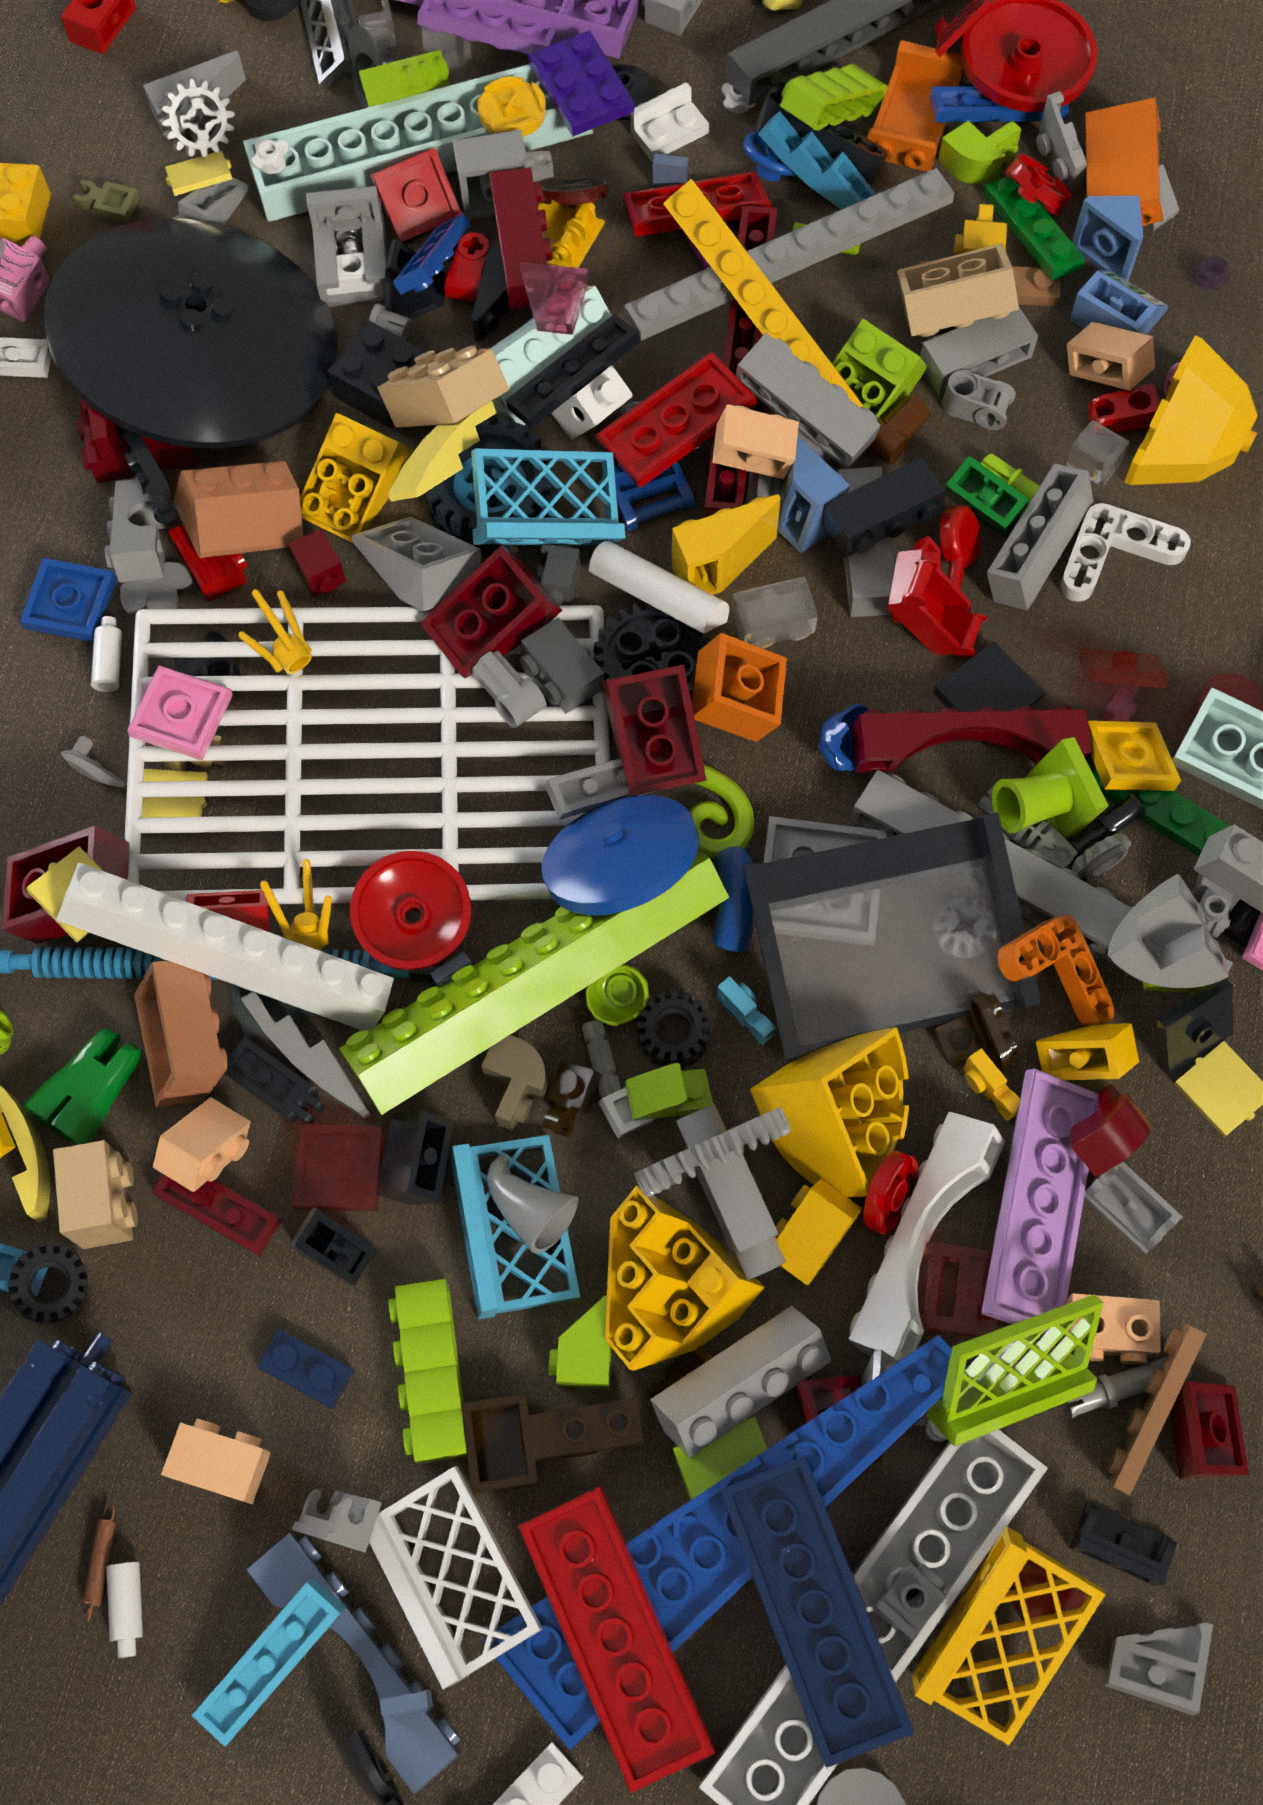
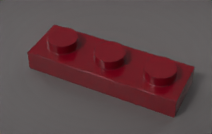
M163 1175L152 1192L158 1199L258 1257L261 1256L282 1222L278 1216L215 1180L212 1182L207 1181L195 1192H192L166 1175Z

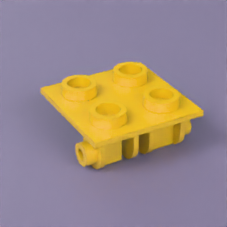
M544 197L543 204H539L538 210L545 209L548 232H542L543 239L550 238L553 260H549L547 263L575 274L603 228L605 220L596 217L595 205L589 200L578 203L576 208L573 209Z

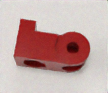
M1154 383L1134 387L1130 391L1122 390L1099 396L1093 399L1087 406L1094 435L1104 438L1113 436L1121 431L1127 432L1141 428L1143 433L1148 432L1150 429L1149 425L1160 402Z

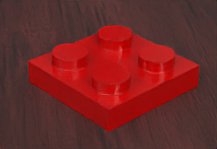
M436 148L426 150L370 175L374 186L377 187L378 196L395 237L401 242L431 230L461 214Z

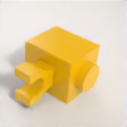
M980 204L976 221L965 220L962 234L955 235L953 256L1001 243L1004 249H1006L1007 223L992 222L994 205Z

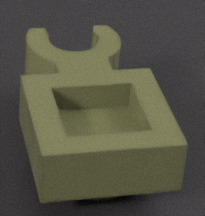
M81 180V188L83 193L87 195L74 194L73 199L79 209H93L96 217L124 224L129 223L140 200L137 188L105 181L102 188H97L92 181Z

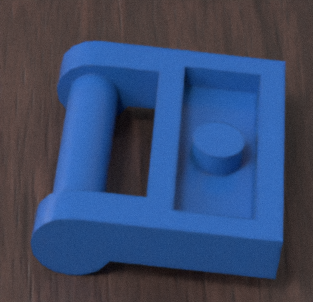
M678 461L640 489L619 466L614 468L617 509L627 532L638 528V524L679 509L687 511L696 507L693 493ZM674 488L678 494L635 510L631 506L634 502Z

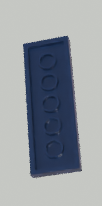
M806 1455L720 1489L825 1767H831L914 1734V1727Z

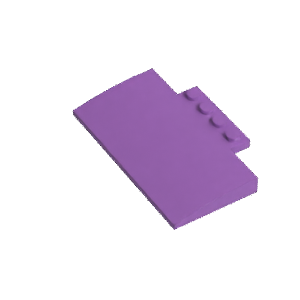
M398 0L421 6L418 11L417 25L427 27L433 32L454 34L467 41H480L491 44L498 49H510L525 53L528 56L529 53L553 45L555 42L558 43L590 30L604 54L620 59L641 0Z

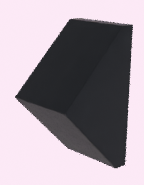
M314 1207L290 1243L300 1256L355 1286L377 1250Z

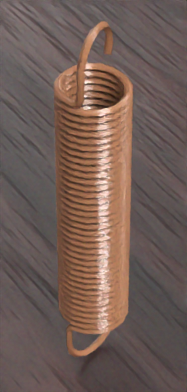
M109 1503L106 1506L103 1514L105 1516L108 1506L112 1505V1518L98 1519L96 1524L84 1596H82L83 1603L92 1604L87 1610V1623L90 1621L93 1606L102 1605L103 1589L107 1577L106 1566L109 1565L114 1531L117 1524L116 1522H111L115 1514L113 1503Z

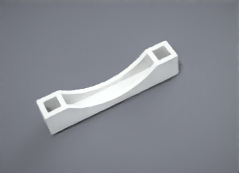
M949 1111L944 1123L940 1124L936 1129L933 1140L934 1146L928 1160H925L919 1168L918 1182L911 1197L906 1199L902 1206L901 1221L895 1235L890 1236L886 1242L884 1260L878 1273H875L869 1281L866 1301L861 1312L856 1313L851 1322L849 1340L863 1354L872 1356L874 1351L882 1349L899 1362L917 1349L924 1333L919 1314L917 1286L920 1264L927 1243L938 1223L950 1208L971 1189L990 1179L1005 1143V1140L994 1124Z

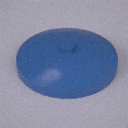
M639 795L613 800L582 814L569 823L554 838L543 858L542 877L553 900L569 911L585 915H606L626 911L655 899L670 889L685 875L698 852V830L690 812L682 804L670 798L655 795Z

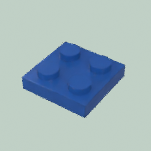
M43 558L19 622L27 630L94 642V630L101 626V619L104 617L117 577L114 571Z

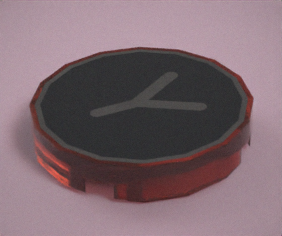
M599 178L566 179L546 183L541 186L543 203L547 205L552 204L551 198L558 199V204L579 205L596 202L599 199V195L604 199L608 196V182Z

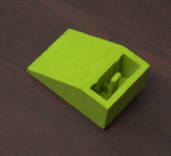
M865 319L861 320L832 363L865 408L869 409L876 418H881L882 420L906 395L910 394L928 368L920 356Z

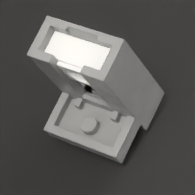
M356 187L306 193L307 208L313 228L316 280L320 299L326 302L328 307L385 301V268L388 255L385 223L377 187Z

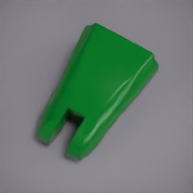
M107 1027L95 1034L63 1068L48 1079L21 1105L37 1121L73 1146L91 1143L121 1089L135 1070L142 1050L132 1042H128L106 1064L105 1062L113 1054L121 1038L120 1034Z

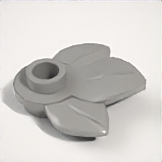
M165 562L164 578L124 582L120 588V599L127 614H132L145 606L148 609H177L179 604L177 590L192 584L190 573L186 567L178 562Z

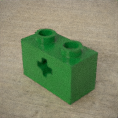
M970 455L946 484V494L950 499L959 505H966L972 509L980 521L1004 538L1014 528L1028 507L1029 498Z

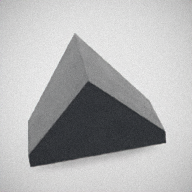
M394 239L391 243L385 268V310L408 317L411 320L443 306L446 297L445 281L447 274L442 270L432 276L433 283L424 290L416 293L414 289H411L403 294L399 293L393 281L416 252L398 239Z

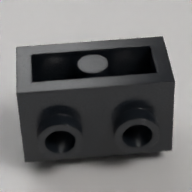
M425 1110L391 1114L376 1195L407 1205L440 1202L454 1121Z

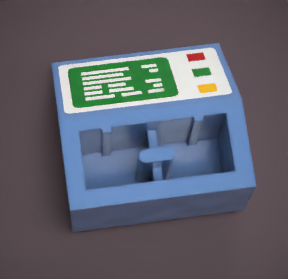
M1097 270L1077 293L1069 321L1082 329L1086 328L1091 322H1096L1147 335L1165 314L1169 306L1110 270Z
M800 437L797 438L795 461L784 479L780 480L779 496L781 500L777 531L802 553L829 536L822 525L824 506L826 503L847 494L850 485Z

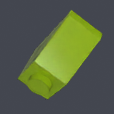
M607 1296L600 1299L559 1337L558 1349H550L549 1375L556 1376L558 1387L610 1390L612 1347L605 1340Z

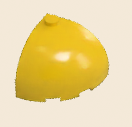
M897 1027L867 1032L820 1048L782 1067L750 1089L760 1115L782 1106L790 1125V1132L784 1137L779 1136L777 1140L772 1139L784 1159L796 1172L813 1185L822 1178L846 1197L867 1196L871 1181L878 1167L886 1156L894 1151L897 1139H904L909 1105H903V1080H907L909 1077L906 1057Z

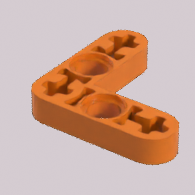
M1063 914L1045 920L1002 946L999 950V968L1002 974L1013 982L1034 976L1046 967L1054 964L1080 1023L1085 1027L1110 1023L1113 1019L1114 1006L1080 927L1071 915ZM1060 933L1061 937L1058 939L1055 934ZM1037 939L1041 944L1043 955L1039 950ZM1021 954H1022V956H1023V958H1024L1025 960L1019 962V959H1018V958H1020V957H1021ZM1076 965L1079 969L1080 977L1077 974Z

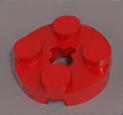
M1026 154L1018 155L1005 171L1006 175L1021 185L1018 192L1023 198L1031 203L1038 199L1049 212L1058 216L1072 197L1070 189L1058 176L1053 180L1046 173L1048 168L1036 159Z

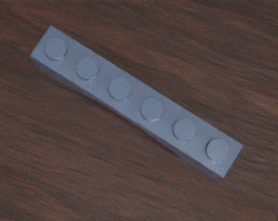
M289 1533L247 1569L273 1606L285 1608L311 1576L345 1606V1609L329 1628L338 1633L358 1654L372 1677L379 1699L426 1691L417 1680L411 1684L407 1681L399 1670L405 1665L401 1657L389 1643L383 1647L379 1644L372 1634L377 1628L375 1623L362 1607L354 1611L344 1597L349 1593L347 1586L334 1571L328 1575L317 1562L322 1557V1554L307 1535L300 1539L298 1535ZM430 1710L384 1718L383 1716L385 1725V1756L413 1794L424 1788L462 1753L456 1745L461 1740V1737L445 1717L438 1721Z

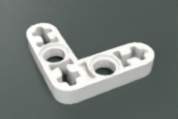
M1095 504L1089 508L1061 580V592L1071 601L1079 602L1088 599L1093 593L1110 546L1162 564L1176 565L1185 558L1190 548V537L1184 530L1109 504ZM1098 518L1105 520L1100 535L1093 533ZM1139 528L1145 533L1146 538L1141 541L1133 540L1127 535L1126 530ZM1154 535L1158 536L1156 544H1150ZM1169 541L1176 543L1174 551L1168 549ZM1083 546H1093L1099 551L1100 556L1095 559H1088L1081 554L1080 548ZM1079 569L1087 571L1081 587L1074 586Z

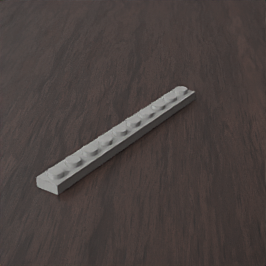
M935 168L747 252L768 280L773 283L953 203L955 193L939 170ZM712 267L624 305V314L631 326L639 332V337L642 341L730 302L735 298Z

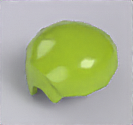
M624 963L586 987V1006L595 1019L611 1026H618L634 1020L639 1016L641 1009L646 1007V1002L649 1000L648 981L638 968Z

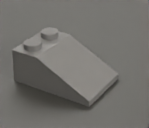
M411 516L352 535V542L397 597L421 612H432L481 565V549Z

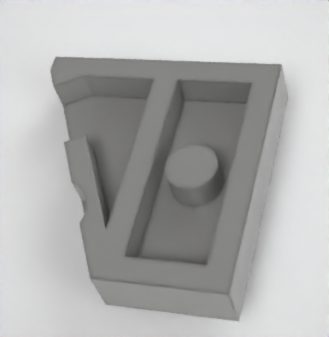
M1059 91L1047 96L1036 143L1040 154L1045 156L1051 164L1055 177L1058 176L1070 191L1081 188L1087 162L1078 143L1073 123L1064 124L1060 107L1065 100Z
M1206 1622L1191 1627L1156 1630L1148 1634H1131L1116 1637L1112 1640L1104 1686L1193 1716L1198 1714L1213 1624Z

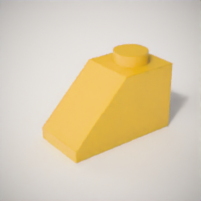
M1132 1023L1095 1024L1036 1041L1042 1072L1062 1080L1120 1079L1139 1063Z

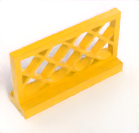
M1005 1526L913 1672L912 1679L915 1696L929 1705L936 1701L1005 1744L1010 1745L1106 1595L1104 1589L1026 1543L1020 1533ZM1030 1559L1045 1568L1048 1582L1022 1588L1018 1575L1027 1560ZM1052 1573L1060 1577L1061 1579L1054 1581ZM1015 1581L1017 1589L1008 1591ZM1076 1587L1088 1594L1081 1608L1062 1612L1056 1591ZM1052 1593L1056 1613L1029 1619L1024 1598ZM1020 1600L1025 1620L997 1625L994 1613L1000 1603ZM991 1619L993 1627L985 1628ZM1072 1621L1066 1630L1064 1622ZM1059 1624L1062 1637L1058 1644L1037 1649L1032 1629ZM1028 1631L1032 1651L1005 1656L1000 1636ZM995 1637L1000 1658L974 1663L971 1649L976 1641ZM967 1657L968 1665L961 1666ZM1047 1659L1046 1663L1042 1667L1040 1660ZM1036 1662L1038 1675L1033 1683L1013 1687L1008 1667ZM1003 1668L1008 1688L982 1694L977 1674ZM972 1675L976 1695L957 1699L945 1691L952 1679ZM1023 1697L1018 1705L1016 1698ZM1012 1700L1014 1713L1005 1727L987 1716L986 1704ZM980 1706L981 1712L977 1711L972 1707Z

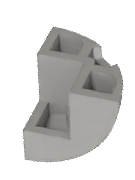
M1179 874L1169 878L1141 899L1121 921L1109 944V958L1129 975L1149 984L1168 988H1194L1216 983L1229 977L1220 946L1208 932L1207 926L1202 919L1204 918V913Z

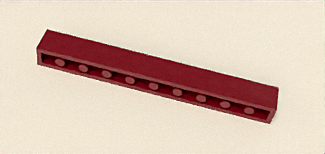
M742 205L738 240L746 251L775 239L777 208ZM736 299L730 301L723 363L735 376L737 365L763 336ZM715 435L713 436L704 518L712 516L724 508L733 509L743 506L745 500L747 471L712 463Z

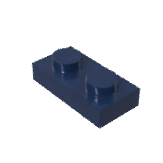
M278 1329L257 1366L261 1371L332 1410L354 1373L352 1368Z

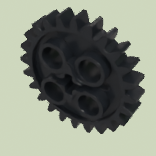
M635 603L632 606L631 615L620 609L618 621L608 618L606 629H599L598 642H594L593 653L595 654L593 660L604 672L603 681L684 665L690 698L693 700L698 651L712 639H702L703 633L661 610H654V607L647 604L646 611H641ZM666 636L672 639L673 641L664 642L658 639L657 637ZM633 646L637 650L629 652L625 651L622 647Z

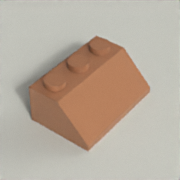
M285 461L181 471L173 503L199 558L288 548L289 543L304 537L299 488Z

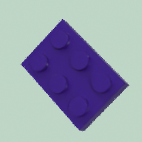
M590 30L528 54L530 67L572 137L634 113L633 99Z

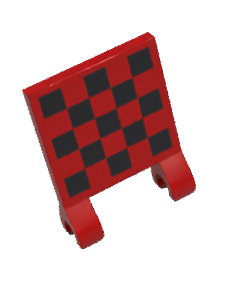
M972 0L950 24H948L943 16L933 26L938 35L935 53L941 57L992 5V0Z

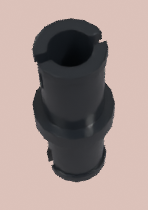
M1130 793L1127 798L1105 814L1100 813L1094 819V822L1067 841L1078 852L1077 857L1085 853L1086 849L1094 846L1096 842L1104 840L1107 836L1119 833L1138 817L1144 815L1146 810L1141 802Z

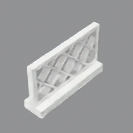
M458 1466L452 1467L378 1513L369 1543L442 1689L455 1685L474 1671L543 1629ZM450 1481L453 1482L460 1495L455 1514L433 1508L438 1489ZM428 1495L426 1505L416 1503ZM408 1507L424 1511L417 1537L403 1533L395 1518V1515ZM465 1507L471 1518L463 1516ZM432 1514L453 1520L447 1546L425 1539ZM461 1522L476 1526L481 1536L476 1554L454 1548ZM407 1541L415 1543L413 1552ZM423 1546L445 1552L438 1578L424 1574L419 1565ZM486 1547L492 1559L484 1557ZM452 1554L474 1560L468 1586L446 1580ZM482 1563L498 1568L502 1576L498 1595L475 1589ZM428 1582L436 1584L434 1593ZM444 1587L466 1593L459 1619L445 1615L439 1605ZM507 1588L514 1600L505 1598ZM473 1595L496 1602L489 1628L467 1621ZM503 1604L518 1608L528 1627L515 1635L498 1631L497 1627ZM450 1624L457 1625L455 1634ZM465 1628L487 1635L483 1654L470 1663L460 1646ZM495 1637L505 1640L492 1648Z

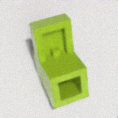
M967 121L942 137L938 162L955 178L965 183L982 185L996 181L1000 178L1003 163L1010 161L1018 151L1021 128L1011 121L986 138L970 121Z

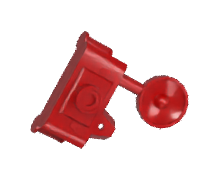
M966 505L947 507L943 512L940 522L941 548L944 558L949 564L948 576L941 570L940 547L930 536L924 537L916 542L913 550L897 553L888 609L893 621L897 624H903L931 652L937 655L954 654L960 658H972L975 655V649L973 648L981 624L987 620V616L980 613H970L972 602L961 591L964 568L972 566L978 559L981 549V532L977 517L972 509Z

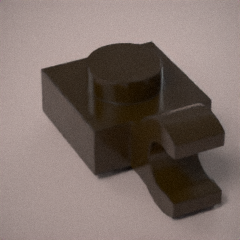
M561 1061L547 1100L556 1105L546 1113L543 1127L553 1130L555 1134L569 1138L574 1128L578 1110L586 1113L589 1112L602 1074L593 1069Z

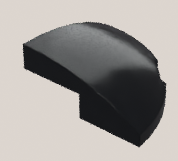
M364 1730L354 1733L336 1746L345 1767L373 1802L377 1805H405L391 1773H383Z

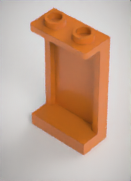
M901 40L888 89L883 98L875 124L869 130L867 139L885 149L887 155L884 161L929 172L932 169L947 122H935L929 98L932 87H960L964 68L960 54L946 51L939 57L935 53L936 48Z
M1155 97L1086 113L1087 197L1139 196L1142 226L1164 220L1160 196L1158 132H1161V121Z

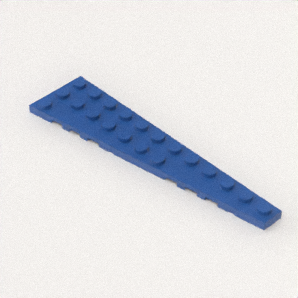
M939 1335L626 1543L673 1652L753 1577L720 1489L806 1455L825 1505L828 1506L943 1396L952 1349ZM547 1596L532 1606L543 1629L496 1659L567 1748L571 1750L600 1720ZM520 1614L497 1630L515 1635L528 1626L522 1614ZM487 1637L481 1640L484 1644L486 1643ZM495 1637L492 1648L505 1640Z

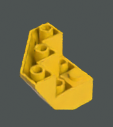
M637 1185L610 1217L605 1340L630 1370H637L694 1351L699 1346H703L736 1322L765 1288L756 1277L747 1280L738 1258L705 1229L654 1195L650 1197L645 1196Z

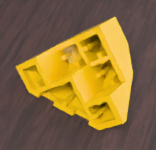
M1194 336L1179 363L1165 399H1162L1149 425L1150 429L1132 460L1124 480L1125 483L1129 485L1200 482L1234 464L1240 451L1248 453L1257 435V432L1251 429L1258 417L1248 385L1202 338Z

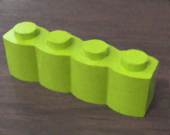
M849 64L840 69L832 68L829 71L816 72L807 77L799 76L791 79L782 91L783 100L780 107L812 129L818 131L825 128L828 124L836 126L845 119L853 121L861 115L865 117L871 116L879 109L888 86L857 65Z
M446 1279L395 1286L396 1298L389 1299V1313L391 1323L399 1324L400 1340L393 1342L396 1367L404 1366L405 1384L398 1385V1395L401 1411L408 1410L410 1417V1428L403 1429L406 1455L413 1454L414 1461L417 1464L466 1457L467 1448L461 1403H464L449 1283Z

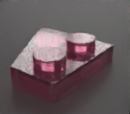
M521 262V276L537 331L573 335L590 281L588 269Z

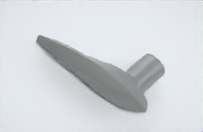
M80 736L72 750L61 752L62 757L68 764L82 775L100 783L125 788L126 783L104 769L98 761L87 757L93 746V742L89 738Z

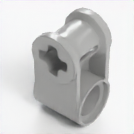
M959 370L952 373L948 379L942 399V407L951 417L978 424L985 429L1000 430L1006 424V411L1008 405L1012 404L1015 400L1016 392L1013 387L1005 382L995 381L967 370ZM998 392L1001 393L1000 398L996 397ZM990 413L993 414L992 419L989 418Z

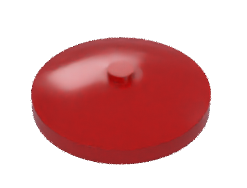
M992 0V5L963 34L960 45L962 66L971 83L990 100L1007 108L1025 112H1044L1047 96L1059 91L1065 100L1061 107L1075 100L1088 86L1096 67L1098 54L1095 37L1087 22L1073 8L1059 0Z

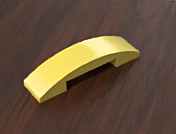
M0 1085V1111L6 1117L27 1168L26 1171L12 1177V1180L26 1214L40 1223L47 1219L51 1193L50 1173L45 1149L40 1135L26 1110L9 1091Z

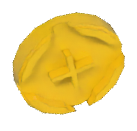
M517 76L502 77L490 82L484 88V93L481 97L479 95L477 101L479 121L485 130L491 134L521 130L522 137L534 133L543 124L546 116L545 96L540 87L532 81L531 84L524 82L523 78Z

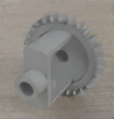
M715 1104L677 1120V1125L688 1149L635 1172V1178L643 1194L648 1197L653 1196L664 1189H669L675 1183L681 1184L682 1179L686 1180L688 1175L691 1178L697 1175L729 1249L735 1252L747 1280L784 1264L786 1260L775 1238L776 1235H779L743 1156V1145L745 1144L751 1150H756L758 1146L757 1139L767 1145L770 1138L777 1140L779 1136L784 1137L789 1134L790 1125L782 1106L728 1131Z

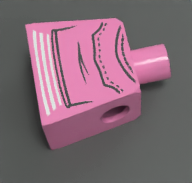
M30 236L22 247L5 238L2 239L6 246L0 262V310L23 323L29 317L49 283V275L41 260L48 250L45 244L35 236Z

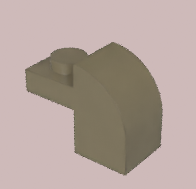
M509 1035L489 1048L481 1067L485 1078L507 1086L495 1118L499 1127L513 1132L517 1122L524 1123L532 1105V1100L528 1098L529 1095L543 1101L545 1100L547 1077L542 1058L537 1050L528 1042Z

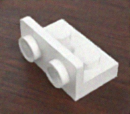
M688 83L669 89L666 93L648 102L641 103L634 108V113L630 114L631 135L652 162L655 153L667 155L709 133L708 121L691 101V87Z

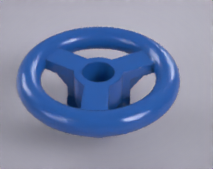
M759 132L750 133L745 137L743 142L744 150L748 157L756 163L755 171L760 177L769 181H778L781 175L796 176L758 135ZM754 143L758 145L760 153L754 147Z

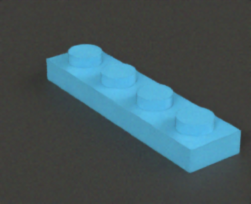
M311 1576L193 1713L192 1717L226 1747L345 1609V1606Z

